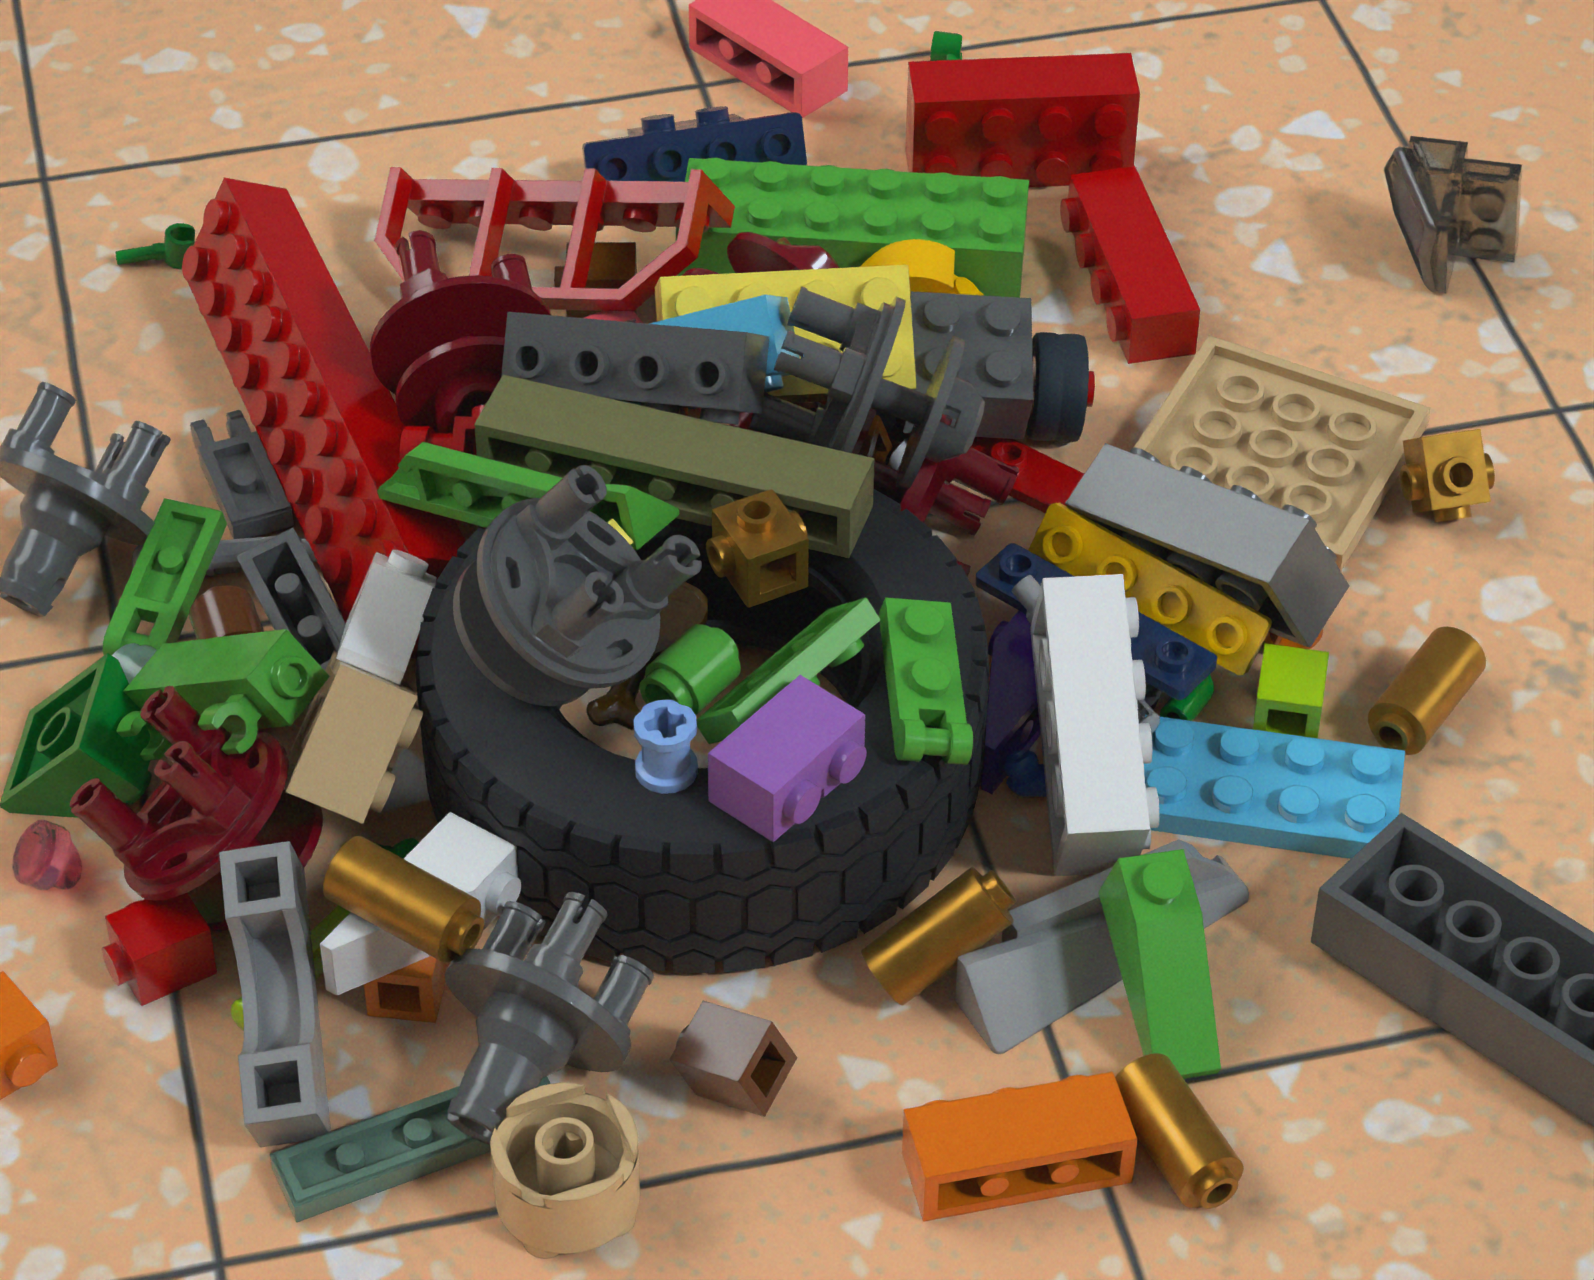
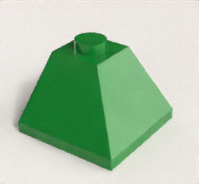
M107 653L29 711L2 794L1 808L9 813L78 818L71 812V798L83 784L94 778L100 779L104 785L128 805L135 803L144 794L152 777L151 772L148 770L151 760L144 761L139 755L149 744L150 733L146 726H143L136 736L121 737L117 733L118 725L123 717L133 711H141L124 692L129 683L118 659Z

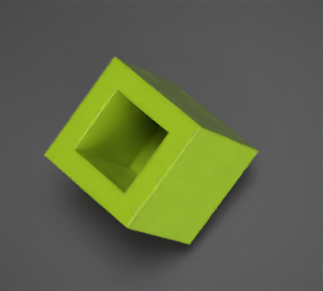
M1265 643L1253 730L1318 738L1329 652Z

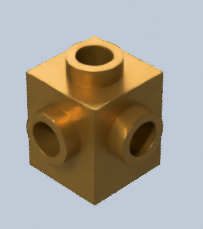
M1481 429L1402 440L1406 465L1401 467L1400 483L1405 499L1411 501L1413 513L1433 510L1435 522L1472 517L1470 505L1491 502L1489 489H1492L1494 486L1495 473L1489 454L1484 453Z
M773 489L712 509V538L706 542L709 562L718 577H727L748 608L808 587L809 538L805 525L796 511L789 512Z

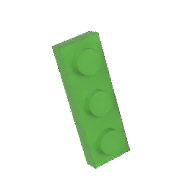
M862 598L827 609L696 719L697 727L708 744L723 741L799 675L819 686L820 681L816 675L827 665L835 667L856 655L864 647L860 637L880 621L879 616L868 599Z

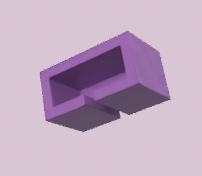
M799 675L708 752L709 802L770 841H776L795 823L801 824L805 822L816 810L821 797L827 796L840 783L846 784L850 782L860 772L867 754L864 747L865 714L802 675Z

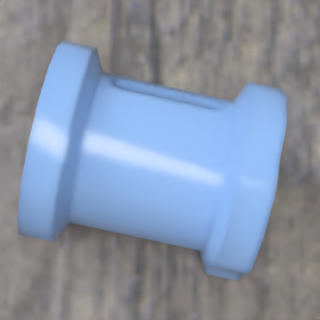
M656 700L644 705L641 712L634 718V736L642 747L635 760L636 778L643 787L652 792L660 794L676 793L685 790L696 779L698 774L697 757L692 749H690V741L697 734L696 715L690 707L681 705L674 700Z

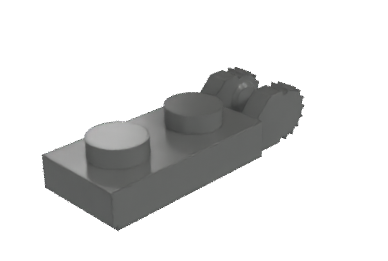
M241 410L227 413L226 427L230 438L217 442L214 441L211 429L207 426L204 419L191 422L190 429L195 448L199 454L201 468L217 504L223 512L233 539L252 538L294 526L291 505L286 498L257 432H251Z

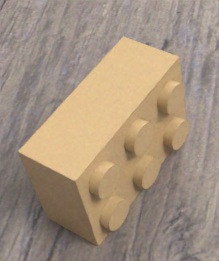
M333 651L325 670L330 677L314 696L288 756L289 769L285 783V792L363 824L369 809L379 813L382 811L396 778V775L392 773L393 768L389 767L391 757L396 746L406 750L409 748L419 727L423 712L419 710V706L415 705L418 696L406 681L401 680L399 685L336 659L337 652Z

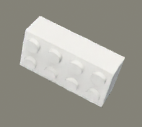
M1123 574L1043 578L1030 627L1054 876L1097 874L1112 868L1118 858L1141 855L1143 849H1150L1151 828H1158L1157 789L1156 787H1146L1144 764L1152 762L1151 728L1149 723H1139L1137 700H1144L1146 692L1145 669L1143 661L1132 660L1131 638L1137 637L1139 632L1138 605L1135 597L1125 598Z

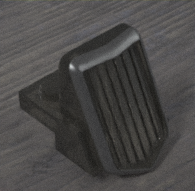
M1410 136L1409 147L1399 146L1394 149L1384 167L1392 208L1420 277L1429 290L1447 294L1456 255L1515 263L1519 240L1521 164L1468 159V142Z

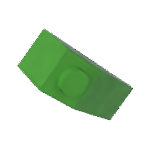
M1184 849L1118 858L1098 894L1143 1055L1160 1053L1168 1056L1183 1079L1218 1074L1221 1070L1203 916Z

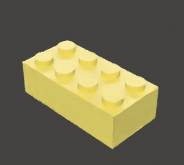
M908 265L660 277L655 286L657 321L765 294L788 297L791 312L801 287L853 308L856 307L857 303L879 310L883 302L891 305L896 296L905 299L906 303L901 323L882 378L912 390L917 389ZM793 326L796 335L840 351V343ZM789 375L782 377L784 388L766 392L785 401L798 403L827 401L829 389ZM679 407V409H687V408H688V407Z

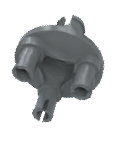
M46 382L39 383L37 392L17 430L9 429L0 446V477L25 494L20 504L22 530L3 566L0 577V597L27 612L42 617L46 616L54 607L51 604L64 588L79 557L100 546L105 535L129 544L144 545L149 532L155 524L147 514L140 510L150 492L145 486L165 447L171 441L170 437L162 434L163 432L140 421H134L131 426L132 430L125 442H123V435L112 434L110 443L95 471L54 455L55 451L51 448V445L70 408L74 406L76 399L66 391Z
M568 892L563 899V905L542 944H534L533 946L532 944L538 933L545 926V920L541 919L542 916L521 903L506 902L502 909V914L483 949H465L462 956L456 953L446 969L445 981L450 991L471 1013L478 1017L476 1025L479 1046L464 1072L457 1096L451 1099L447 1120L464 1134L482 1143L490 1145L494 1128L497 1130L506 1117V1108L523 1093L537 1088L543 1078L561 1070L566 1064L588 1071H615L622 1067L631 1049L629 1037L631 1031L627 1025L646 988L652 983L654 974L639 961L619 955V957H613L611 966L594 998H591L579 989L578 982L583 974V968L580 963L600 925L608 916L604 907L591 899L580 922L575 924L583 909L580 907L585 899L583 894Z

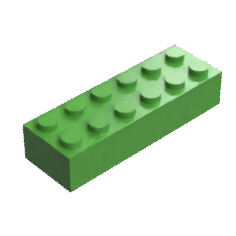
M689 158L685 182L689 181L691 169H702L732 202L735 209L731 228L709 227L708 231L702 234L698 258L677 276H682L691 268L708 269L719 274L735 273L727 256V247L733 238L741 232L760 234L774 241L785 237L791 245L821 246L834 258L840 268L860 267L875 252L891 243L902 240L922 239L938 242L955 250L954 274L958 277L969 279L984 296L1020 298L1029 180L1010 179L1003 176H961L944 172L930 174L899 172L891 169L839 168L832 165H790L773 161L759 163L728 161L720 158ZM676 227V240H677L678 231H679V228H677V227Z

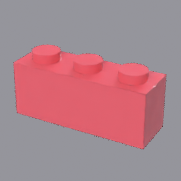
M695 0L689 4V48L790 112H797L804 118L848 91L849 47L774 1Z

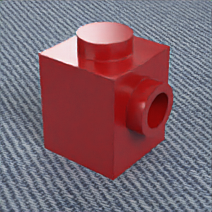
M187 893L166 900L153 901L144 899L135 901L105 916L110 944L102 947L104 962L115 984L119 986L127 982L141 1006L217 974L210 928Z

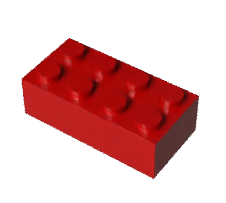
M1131 53L908 62L905 147L908 172L930 174L944 172L952 175L976 177L1003 176L1010 179L1029 180V187L1069 186V179L1072 174L1134 166L1140 91Z

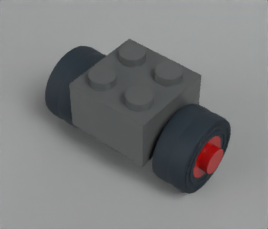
M911 291L917 387L915 391L926 394L947 344L953 336L965 340L964 351L956 377L969 381L985 401L984 413L975 437L1024 439L1025 432L1027 431L1028 438L1039 441L1075 442L1080 439L1085 422L1086 408L1092 407L1095 391L1094 371H1089L1088 347L1084 336L1079 334L1059 335L1056 333L1040 332L1035 333L1032 339L1031 298ZM876 411L875 415L881 417L886 432L893 431L896 418ZM903 421V433H911L914 424Z

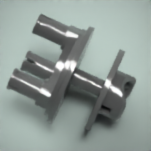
M801 287L787 325L801 328L840 343V351L798 336L795 332L788 330L781 349L797 354L801 359L780 352L774 370L785 372L829 389L827 401L824 408L818 406L816 412L764 392L762 414L753 413L748 428L764 434L852 453L870 408L914 424L896 479V487L908 491L924 459L939 463L950 458L959 457L969 450L984 413L985 401L969 381L956 377L965 346V340L953 336L947 344L926 394L882 378L901 323L906 303L905 299L896 296L891 305L883 302L879 310L857 303L856 307L853 308ZM942 414L951 417L949 425L940 422Z
M582 465L576 469L573 468L541 498L516 502L496 516L483 533L477 559L464 570L455 587L453 596L454 620L459 638L467 654L483 675L498 688L530 704L539 706L568 704L580 698L591 688L615 686L634 676L646 665L655 651L660 632V611L669 605L668 596L686 580L699 573L702 567L701 561L695 560L700 556L696 544L682 535L671 536L648 559L641 560L632 546L616 529L590 512L607 494L603 478L590 466Z

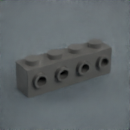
M508 312L502 376H512L618 401L641 403V406L679 414V407L701 408L700 419L738 425L740 412L762 414L769 336L739 331Z

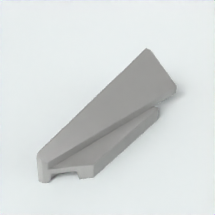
M1179 839L1145 853L1151 854L1184 849L1201 907L1204 929L1248 902L1249 892L1247 886L1224 858L1219 855L1210 860L1203 857L1192 844ZM1112 868L1009 910L1014 923L1002 931L1001 943L958 957L955 1002L993 1053L1003 1054L1122 980L1098 894Z

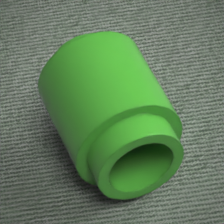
M702 624L691 626L647 666L645 671L646 677L640 682L639 686L644 702L648 704L656 700H674L681 705L690 707L694 714L697 715L739 676L741 666L735 642L726 632L719 628H711Z

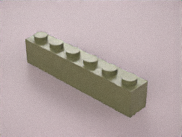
M503 375L474 424L477 456L561 478L573 468L576 469L582 465L590 466L600 474L605 484L634 487L679 508L680 514L676 517L677 519L712 526V509L773 489L789 512L796 511L802 518L809 538L808 549L850 558L873 508L874 458Z

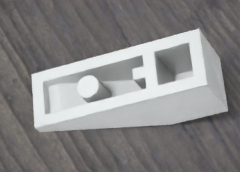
M392 550L389 557L378 552L375 553L347 619L336 659L400 685L420 631V624L424 620L422 617L431 591L435 588L437 577L426 573L429 565L425 561L399 550Z
M451 812L404 858V860L477 898L481 903L480 917L484 919L483 931L498 915L501 916L506 902L517 901L521 891V880L518 878L517 846ZM352 912L320 943L325 987L327 991L337 996L430 956Z

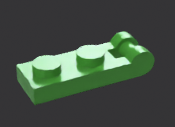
M164 498L154 520L155 524L146 538L106 630L103 640V655L107 653L113 655L120 647L130 643H136L140 646L148 645L158 650L162 644L178 641L189 615L190 607L196 599L227 526L222 511ZM141 620L155 623L150 635L136 633Z
M885 597L879 612V622L896 758L902 761L919 762L923 755L942 756L945 764L967 765L972 755L973 731L971 725L966 721L951 603ZM925 726H932L938 728H926Z

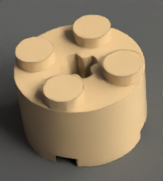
M559 1082L539 1086L517 1097L506 1108V1117L498 1129L494 1128L490 1148L496 1209L507 1230L523 1242L527 1252L535 1257L548 1259L559 1254L592 1250L608 1243L615 1237L627 1234L634 1227L636 1211L640 1200L638 1132L635 1121L625 1105L608 1093H606L607 1100L585 1093V1085Z

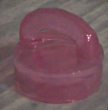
M37 820L28 826L20 836L13 854L12 868L15 879L20 884L38 890H48L51 887L68 890L75 887L81 879L82 862L79 851L72 842L70 832L65 827L46 820Z

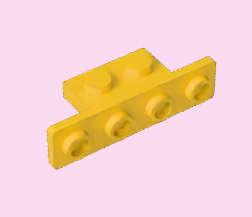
M1061 503L1049 505L1028 551L1073 576L1123 574L1125 598H1136L1138 612L1214 653L1217 656L1216 664L1239 676L1249 672L1272 625L1271 619L1266 615Z

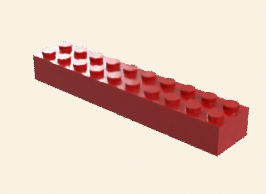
M224 177L215 199H211L206 205L203 225L194 245L190 246L184 254L182 273L195 297L199 311L203 315L215 340L216 347L220 351L229 370L233 384L237 388L249 413L251 423L256 428L267 452L268 459L276 471L286 498L290 502L303 529L305 539L309 543L323 572L324 580L328 583L342 613L343 620L346 623L376 552L387 557L390 556L392 550L411 554L429 565L426 573L437 577V581L452 556L457 557V550L465 543V539L455 519L379 499L377 490L399 469L397 465L400 463V440L405 426L398 415L396 403L390 391L376 376L370 352L288 190ZM419 634L410 658L416 659Z

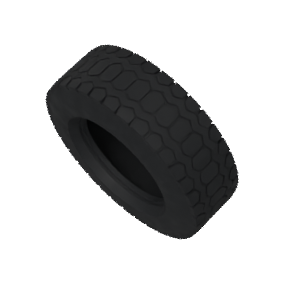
M873 488V508L850 558L808 549V587L749 608L745 605L727 577H718L711 567L706 551V542L712 538V526L675 518L641 548L635 550L641 560H646L663 546L664 542L671 536L682 535L689 538L699 549L700 556L695 560L701 561L702 567L699 573L685 582L699 588L707 597L708 619L706 626L723 630L733 639L735 644L756 646L774 652L779 651L827 609L862 598L868 599L878 616L885 597L951 603L966 721L971 725L973 731V749L969 763L967 765L945 764L942 756L923 755L919 762L897 760L894 749L880 622H878L860 637L864 647L856 655L835 667L827 665L819 672L834 685L849 705L865 714L864 747L867 754L864 765L853 780L846 784L840 783L827 796L821 797L816 810L805 822L801 824L795 823L774 842L709 802L708 768H698L695 781L685 790L669 794L652 792L643 787L636 778L634 759L607 751L584 737L565 719L560 711L562 705L539 706L524 702L507 694L483 675L467 654L459 638L453 614V596L461 574L477 559L479 544L486 528L479 527L457 550V557L452 556L437 579L436 586L431 591L422 615L424 620L420 624L415 666L419 710L423 712L420 728L429 799L438 823L451 812L517 846L518 878L521 880V891L516 902L533 909L542 916V920H545V926L538 934L544 937L547 935L563 905L564 897L568 892H575L585 895V899L580 906L583 908L575 924L580 922L591 899L603 906L608 914L606 920L600 925L585 953L586 955L611 962L614 956L619 957L620 953H623L624 956L639 961L647 968L658 971H665L667 960L673 961V972L715 973V962L722 961L724 973L765 968V956L768 955L773 965L776 966L813 956L814 944L823 953L856 939L858 929L865 934L896 915L897 907L903 910L929 886L930 880H935L954 855L955 848H958L973 815L984 766L989 688L988 643L985 624L978 598L975 596V590L961 564H957V558L938 535L932 536V529L907 508L901 511L898 502ZM925 726L926 728H938L932 726Z

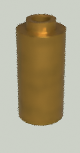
M1446 626L1435 629L1373 705L1368 713V724L1375 739L1382 747L1405 750V755H1413L1419 753L1426 746L1486 667L1485 653L1480 644L1471 635L1455 627Z
M355 836L345 842L333 857L326 871L323 882V894L326 899L443 963L452 961L456 953L462 956L465 949H474L481 938L484 929V919L480 917L481 903L477 898L362 836Z
M971 867L862 949V956L886 992L903 1006L957 966L959 956L978 950L1014 923L1008 909L1016 904V900L1005 883L993 870L982 876L974 867Z
M1160 1053L1149 1054L1125 1066L1115 1078L1135 1134L1181 1203L1189 1208L1203 1207L1211 1209L1227 1202L1238 1189V1181L1244 1170L1243 1163L1169 1057Z

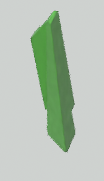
M422 442L405 455L397 465L399 469L379 487L377 493L379 499L487 528L493 519L507 507L522 500L541 498L562 478ZM606 484L607 494L605 498L590 510V512L605 522L613 518L633 540L631 546L634 550L641 548L680 514L679 508L634 487L617 484Z

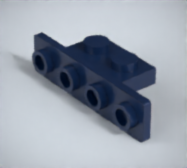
M726 106L696 110V119L675 122L673 114L641 118L642 127L627 129L628 136L586 142L582 146L585 168L596 169L607 181L685 182L689 158H720L728 161L759 163L773 161L781 164L807 165L802 116L799 113L791 112L744 119L736 114H729L728 107Z
M1010 543L976 573L975 585L1026 614L1027 609L1011 592L1014 586L1023 578L1032 575L1041 586L1043 578L1075 576L1023 547ZM1138 612V636L1131 638L1132 660L1143 661L1146 683L1177 700L1185 699L1216 669L1217 656Z

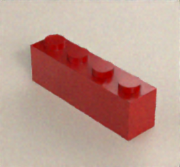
M1131 166L1070 175L1068 198L1062 199L1060 203L1062 226L1066 233L1072 232L1074 235L1076 257L1080 268H1088L1092 296L1096 305L1103 304L1106 310L1107 330L1111 341H1119L1128 364L1196 354L1200 308L1136 167Z

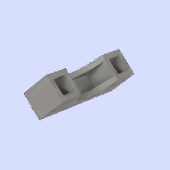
M290 841L219 852L225 919L235 951L243 1003L244 1041L242 1051L238 1055L244 1125L260 1147L306 1141L330 1133L331 1127L304 867Z

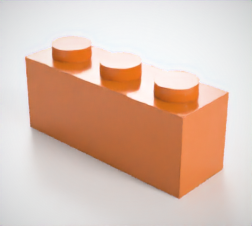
M1113 1071L1090 1076L1073 1075L1061 1081L1018 1089L1007 1087L998 1089L990 1094L952 1101L934 1100L922 1106L904 1109L902 1155L923 1222L1133 1183L1137 1136Z

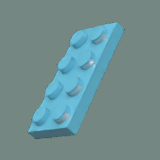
M1160 717V723L1152 733V762L1144 764L1146 787H1156L1159 799L1158 828H1151L1152 831L1351 859L1399 815L1405 750Z

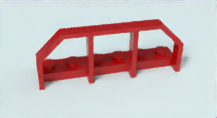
M390 167L374 241L404 282L400 259L396 252V242L401 238L407 208L418 217V221L421 224L435 229H448L451 227V224H472L479 229L468 276L492 277L491 265L498 258L505 224L522 225L538 231L550 230L552 225H572L573 228L560 287H532V290L542 298L549 309L633 312L655 294V286L660 277L677 276L698 258L702 234L707 232L709 227L731 228L735 206L702 169H691L688 182L607 181L596 169L587 168L584 170L582 181L514 180L503 168H491L489 180L413 179L401 167ZM604 226H625L637 232H653L656 227L679 228L677 240L619 289L585 288L596 233L603 230Z

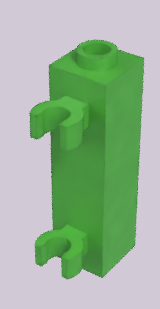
M287 629L162 644L125 688L124 692L142 709L144 703L153 693L160 689L164 692L165 687L173 686L178 690L179 695L201 715L198 726L202 730H214L222 725L227 731H232L230 739L221 748L226 755L241 754L247 751L255 742L258 729L291 726L330 676ZM133 711L123 717L117 728V733L121 737L136 736L143 726H146L149 730V744L139 755L144 761L163 758L165 756L164 753L173 746L150 723H146L141 718V711Z

